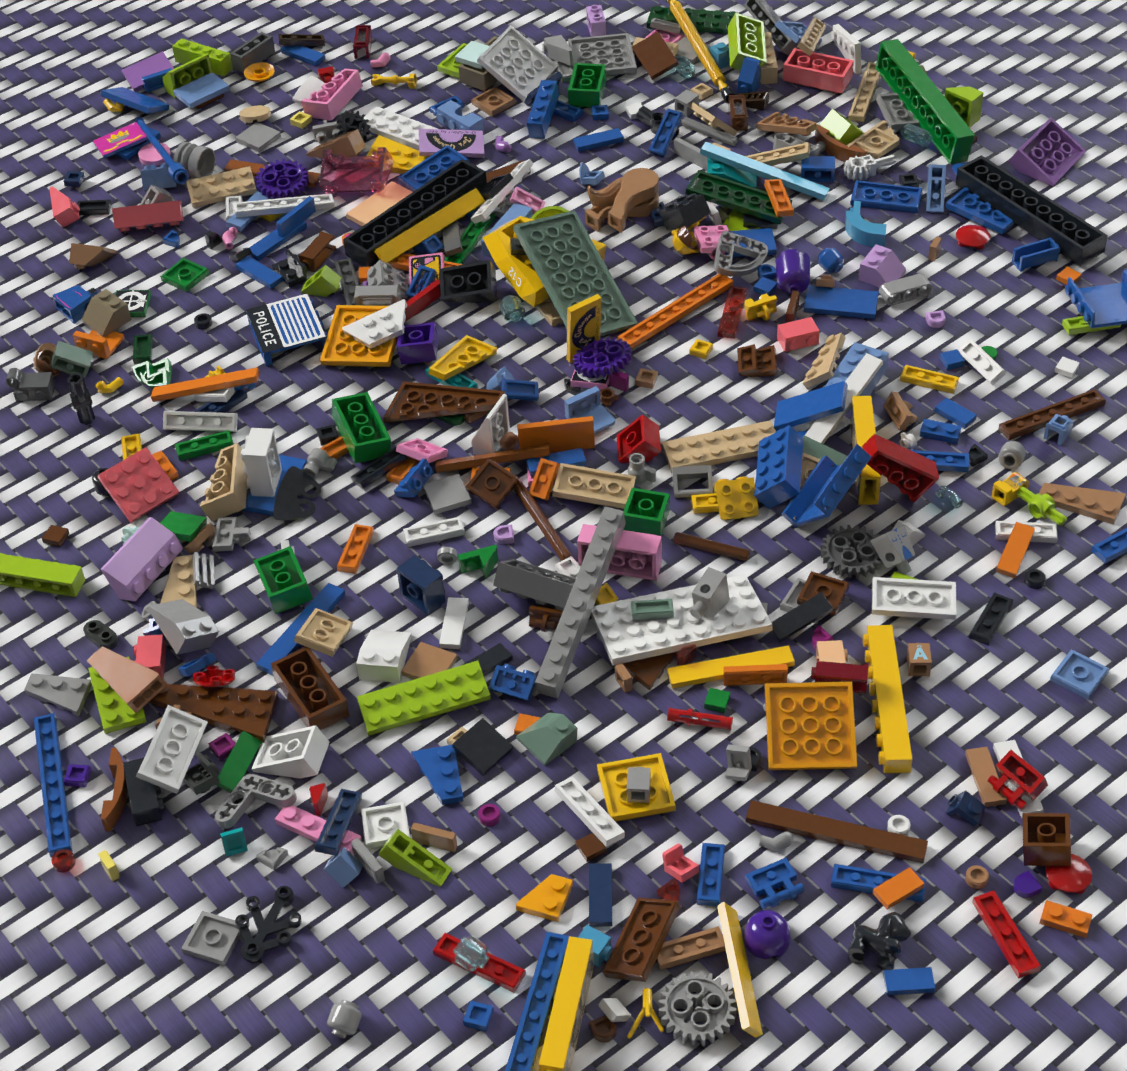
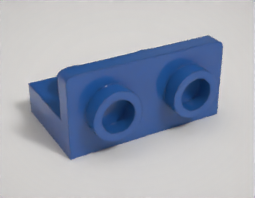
M422 459L417 466H413L404 479L399 482V485L394 490L397 497H415L434 473L427 459Z
M504 664V667L497 665L489 689L529 702L537 677L534 672L529 670L520 672L516 670V667Z

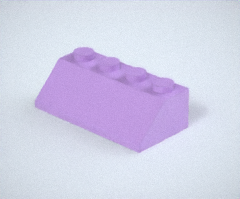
M149 517L100 570L119 599L136 601L183 550V547L173 532L152 517Z

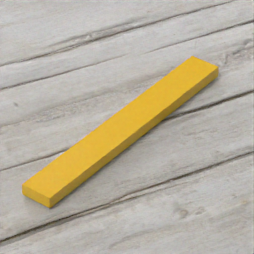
M475 188L380 246L374 252L381 261L389 263L428 237L478 208L486 201Z

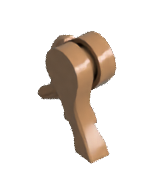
M636 168L626 172L623 177L616 179L601 190L597 191L588 186V195L593 207L585 211V224L598 232L604 219L608 218V225L622 233L627 217L649 216L650 212L659 206L658 174L648 168Z

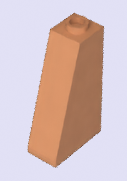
M103 646L87 660L135 713L168 685L157 672Z

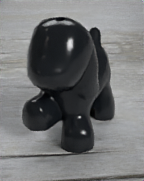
M897 912L888 913L880 919L877 929L861 925L859 921H855L853 940L848 948V960L855 964H862L865 957V949L878 955L877 966L879 968L893 970L895 959L890 954H899L901 952L900 942L907 940L911 935V930L906 925L904 918Z

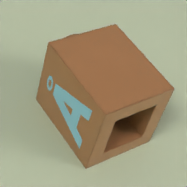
M908 643V675L930 676L932 664L930 643Z

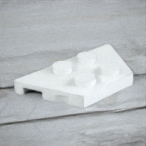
M405 299L342 327L343 332L346 335L353 336L356 341L364 343L365 346L372 349L404 334L403 324L406 319L405 308H407V303Z

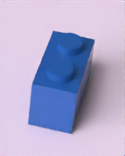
M810 156L801 160V178L812 182H834L835 156Z

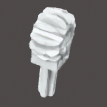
M871 155L850 157L844 165V173L849 180L866 181L867 178L876 175L877 168L896 163L894 155L875 160Z

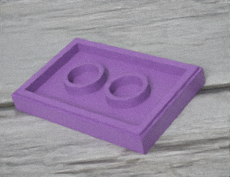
M162 51L121 71L133 91L137 92L144 88L142 77L169 68L173 70L174 68Z

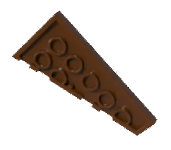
M403 381L383 419L384 423L488 411L493 409L501 396L505 394V391Z
M168 684L150 702L152 705L164 709L168 705L172 707L180 705L181 711L192 712L193 716L207 721L208 724L228 731L232 729L240 733L245 731L264 743L278 700V691Z

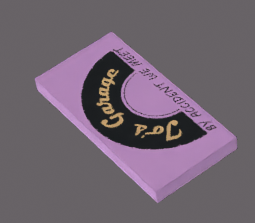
M419 129L418 131L419 156H431L449 145L465 157L484 158L483 131Z

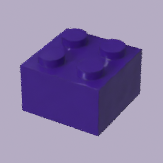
M435 322L404 326V334L398 336L397 351L401 365L437 360L439 338Z

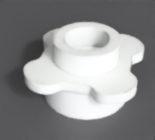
M904 432L900 434V446L908 450H913V448L917 447V440L914 435L910 433L906 435Z

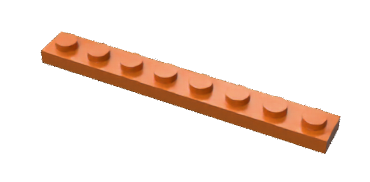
M717 274L618 336V340L627 341L632 350L732 287L733 280L728 276Z

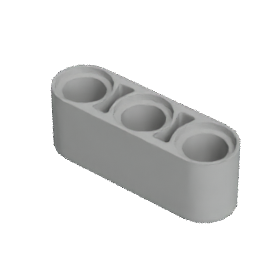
M921 273L886 282L879 288V293L885 302L892 306L928 296L932 292L933 286L925 275Z

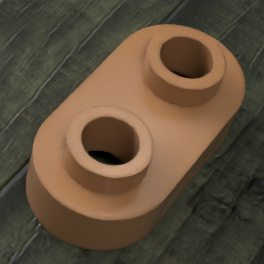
M211 522L207 524L185 546L186 551L189 554L199 552L204 547L202 543L205 540L208 542L214 537L216 527Z

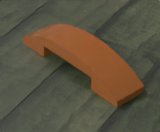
M817 124L815 141L816 143L819 141L824 142L826 145L824 152L830 156H835L836 159L843 162L849 160L850 157L866 156L865 150L856 145L848 147L829 136L830 131Z
M116 747L111 748L109 767L113 778H115L112 800L103 801L101 821L105 832L111 831L120 819L128 797L123 761Z

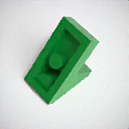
M492 545L459 554L458 561L461 573L481 569L486 579L498 562L497 546Z

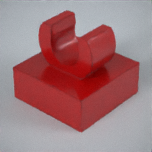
M333 66L318 69V79L324 83L332 81L331 78L335 76Z

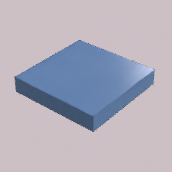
M1071 649L1051 675L1050 681L1089 700L1109 673L1110 668Z

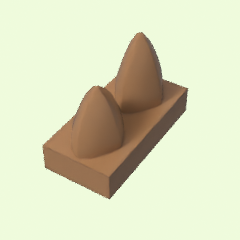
M891 391L883 406L898 430H906L908 424L916 422L918 417L910 412V409L913 407L912 404L902 400L898 392Z

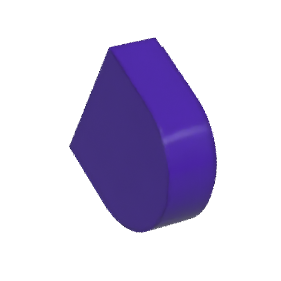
M1029 870L1018 875L1013 884L1014 892L1023 898H1030L1042 891L1041 885Z

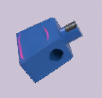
M76 285L52 296L56 309L75 324L83 318L91 298L97 295L98 292L95 288L85 291L81 286Z

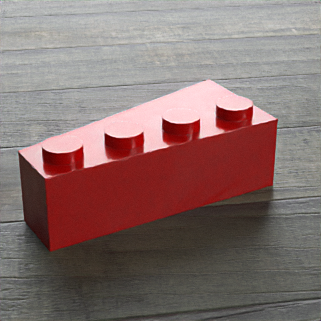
M873 434L862 445V448L871 456L867 465L880 475H884L888 482L899 487V491L907 494L913 502H916L939 480L936 462L881 436Z

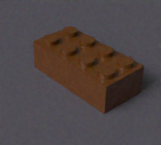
M304 647L271 663L274 680L306 727L316 725L319 730H322L349 717L347 700L309 647Z

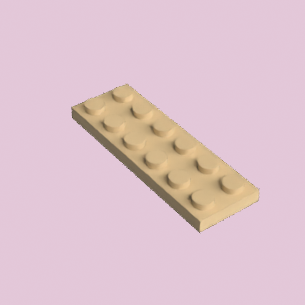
M770 420L662 442V449L672 473V467L715 465L758 456L759 441L764 437L774 434L776 431Z

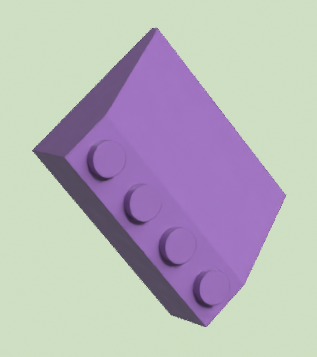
M1050 117L1015 152L1008 162L1020 173L1053 186L1083 156L1086 150Z

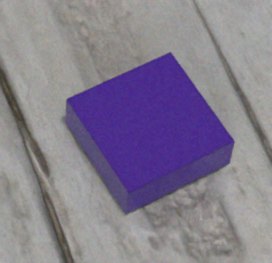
M69 764L63 781L64 785L86 787L91 773L90 765Z

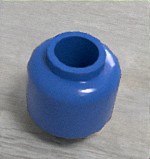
M825 248L818 256V264L828 274L840 272L843 268V256L835 248Z

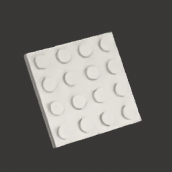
M511 25L477 59L481 66L523 102L527 95L540 85L541 80H546L558 67L557 64Z

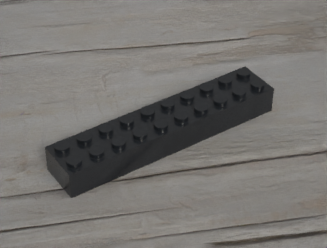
M981 155L957 168L955 185L961 189L967 187L971 194H977L982 202H988L992 205L991 208L993 210H999L1013 220V223L1039 240L1052 238L1059 245L1060 253L1079 266L1105 252L1108 235Z
M461 159L344 238L345 255L365 267L374 266L380 260L374 252L377 248L476 188L479 191L487 184L486 171Z

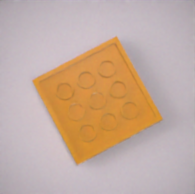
M337 305L320 358L321 364L390 367L398 337L370 349L364 343L356 341L353 336L344 334L342 327L388 306Z
M852 682L765 683L768 770L857 769Z

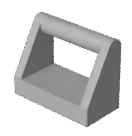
M711 465L672 467L674 498L713 494ZM707 478L708 489L678 490L677 479Z

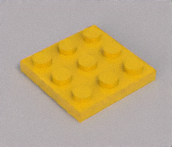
M661 753L597 764V772L607 812L615 822L676 811L675 801ZM628 767L650 768L649 803L627 802Z

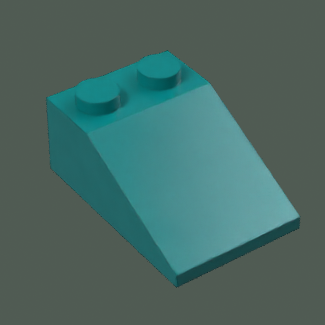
M708 157L707 173L750 187H757V175Z

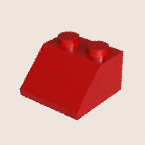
M643 414L616 435L618 462L629 463V457L634 453L642 454L645 457V462H648L661 452L659 425Z

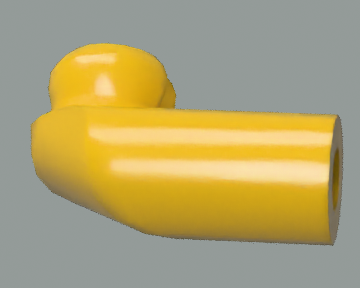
M117 377L107 385L104 381H99L96 384V388L101 394L113 393L124 384V381L120 377Z

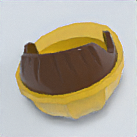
M686 226L676 229L672 242L677 252L682 255L700 252L696 239L690 234V230Z

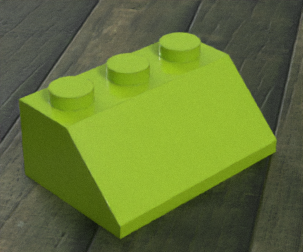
M206 53L167 72L162 77L165 91L174 98H177L173 90L212 73L209 54Z

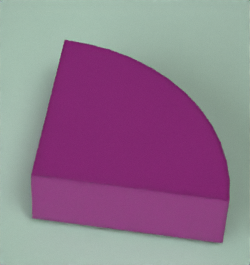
M820 625L814 630L812 636L814 650L816 651L817 641H833V637Z

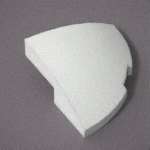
M310 76L299 87L292 98L293 101L301 103L304 98L309 99L311 97L310 94L314 91H320L322 89L321 86L325 83L314 76Z

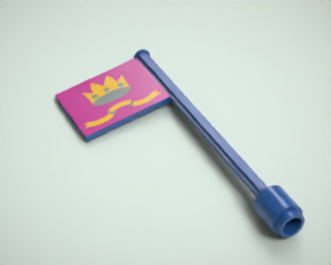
M139 117L135 120V123L93 140L94 145L104 159L145 140H149L169 166L168 173L173 181L177 184H184L188 181L189 174L181 163H175L146 126L143 118Z

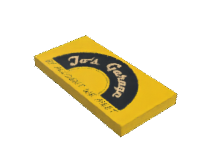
M599 294L567 308L566 360L569 363L573 362V355L577 354V350H581V346L586 347L587 343L592 344L593 340H600L601 297Z

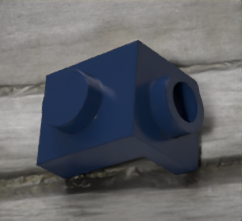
M965 790L958 795L954 794L949 799V807L946 814L951 816L954 813H958L971 825L975 826L979 824L986 806Z

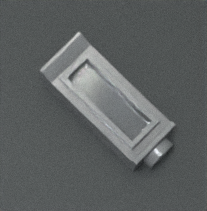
M398 285L356 286L354 295L355 305L390 306L402 300V292L398 291Z

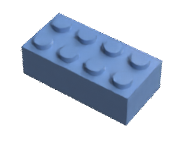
M854 342L835 370L834 376L829 379L825 387L846 381L867 353L883 360L881 368L860 394V396H870L887 370L889 353Z

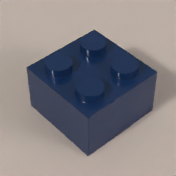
M413 555L396 568L400 595L425 614H431L446 602L443 575L439 570L429 566L425 560H421Z

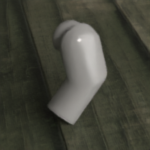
M783 832L775 838L762 835L759 846L780 852L792 844L793 835L790 832Z

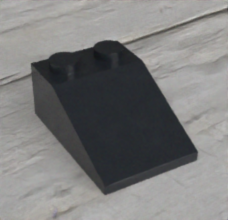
M486 260L441 268V301L464 303L497 301L496 269L492 262Z

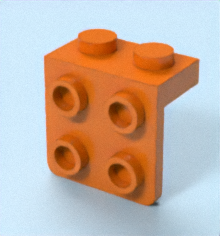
M91 330L89 334L75 331L72 335L76 347L92 351L94 356L108 359L124 340V334L114 331L105 337H102L94 330Z

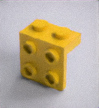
M743 476L736 478V480L720 479L715 482L713 491L717 494L721 520L756 517L759 514L757 498L754 496V477L748 478Z

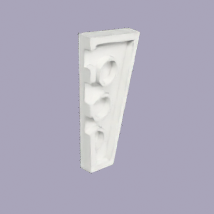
M839 24L833 25V31H831L832 40L845 59L854 60L853 71L855 74H860L861 43Z

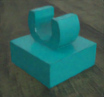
M242 827L220 833L226 857L248 851Z

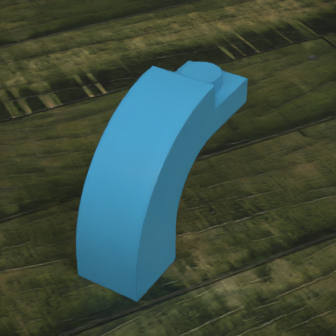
M854 201V207H850V211H846L845 229L847 234L854 241L864 246L874 247L879 245L885 247L887 224L871 223L864 220L860 215L861 201Z

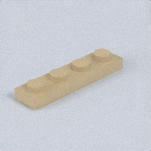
M809 142L745 157L774 166L809 158L810 145Z

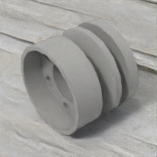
M182 142L176 149L173 161L181 163L187 170L189 177L196 179L212 175L216 158L213 149L209 147Z

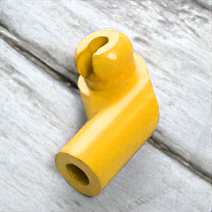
M107 98L103 102L111 112H121L124 110V105L118 102L113 104Z

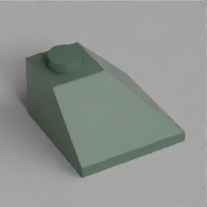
M547 713L518 734L516 739L545 766L577 742L578 728L564 714Z

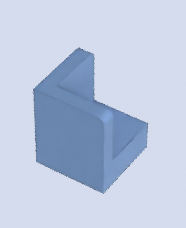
M343 847L337 856H333L328 860L324 870L341 887H345L359 875L363 866Z

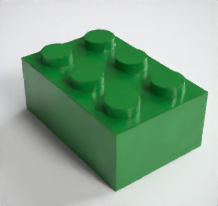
M575 63L568 88V102L570 105L590 108L601 105L606 84V64Z

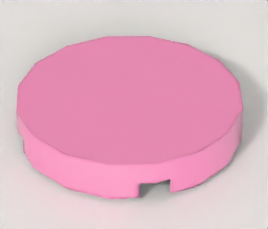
M151 143L143 146L138 152L139 160L144 165L156 164V166H159L162 163H166ZM160 143L170 156V148L166 144Z

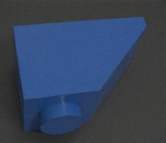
M745 57L738 77V93L756 92L760 87V60Z

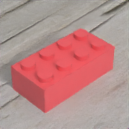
M794 48L783 65V81L815 87L821 90H829L835 93H843L853 77L854 60L816 52L808 56L802 50Z

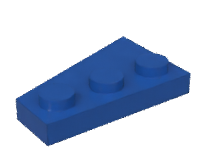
M452 745L411 751L412 758L419 765L422 774L429 781L430 787L442 805L464 801L456 753Z

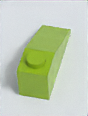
M399 829L389 837L378 854L395 868L438 887L442 886L453 869Z

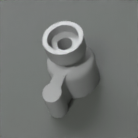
M314 448L307 458L308 464L305 465L302 471L314 479L321 469L332 472L338 461L330 458L324 450Z
M634 453L629 457L628 475L636 476L635 484H642L646 480L655 482L656 469L646 467L644 465L645 457L640 453Z

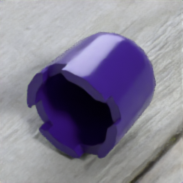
M788 249L781 252L780 257L775 260L778 287L787 294H792L793 291L803 292L810 284L809 255L806 252L804 254L797 252V249Z

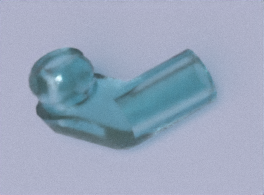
M939 486L940 488L935 491L940 499L946 496L954 508L962 506V501L958 494L947 486Z

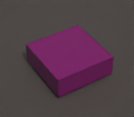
M612 372L610 387L626 392L629 389V375L622 372Z
M225 733L208 744L212 752L222 761L230 755L236 743Z

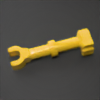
M416 73L410 74L409 77H398V75L383 77L379 74H373V79H371L372 86L383 83H393V85L408 83L410 89H415L417 85Z

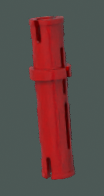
M669 707L667 721L686 723V726L693 724L731 731L733 717L694 712L693 709H688L687 711ZM680 715H682V716H688V717H695V718H698V719L680 717ZM702 719L720 721V723H719V722L706 721V720H702Z

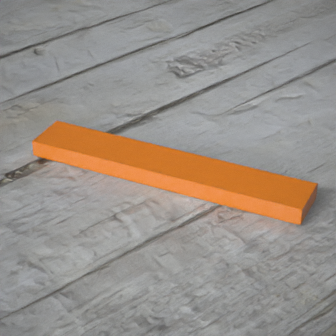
M258 367L158 386L153 388L151 399L152 402H158L256 383L260 372Z

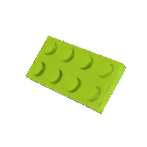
M93 667L88 668L105 734L147 722L143 708L135 713Z

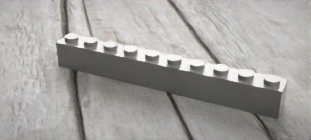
M604 507L535 681L539 694L557 699L559 697L625 527L624 511Z

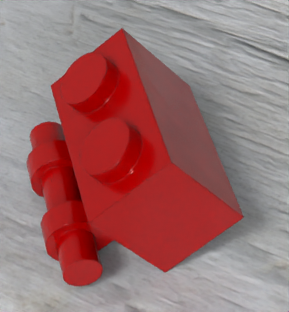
M1011 749L996 765L998 772L1002 776L998 779L991 775L987 780L993 786V790L997 793H1002L1008 798V802L1011 805H1016L1021 810L1027 806V803L1022 799L1024 794L1034 801L1048 786L1046 778ZM1008 782L1017 788L1015 792L1006 786Z

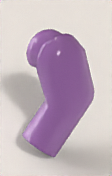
M502 136L496 137V150L509 153L512 146L505 142Z

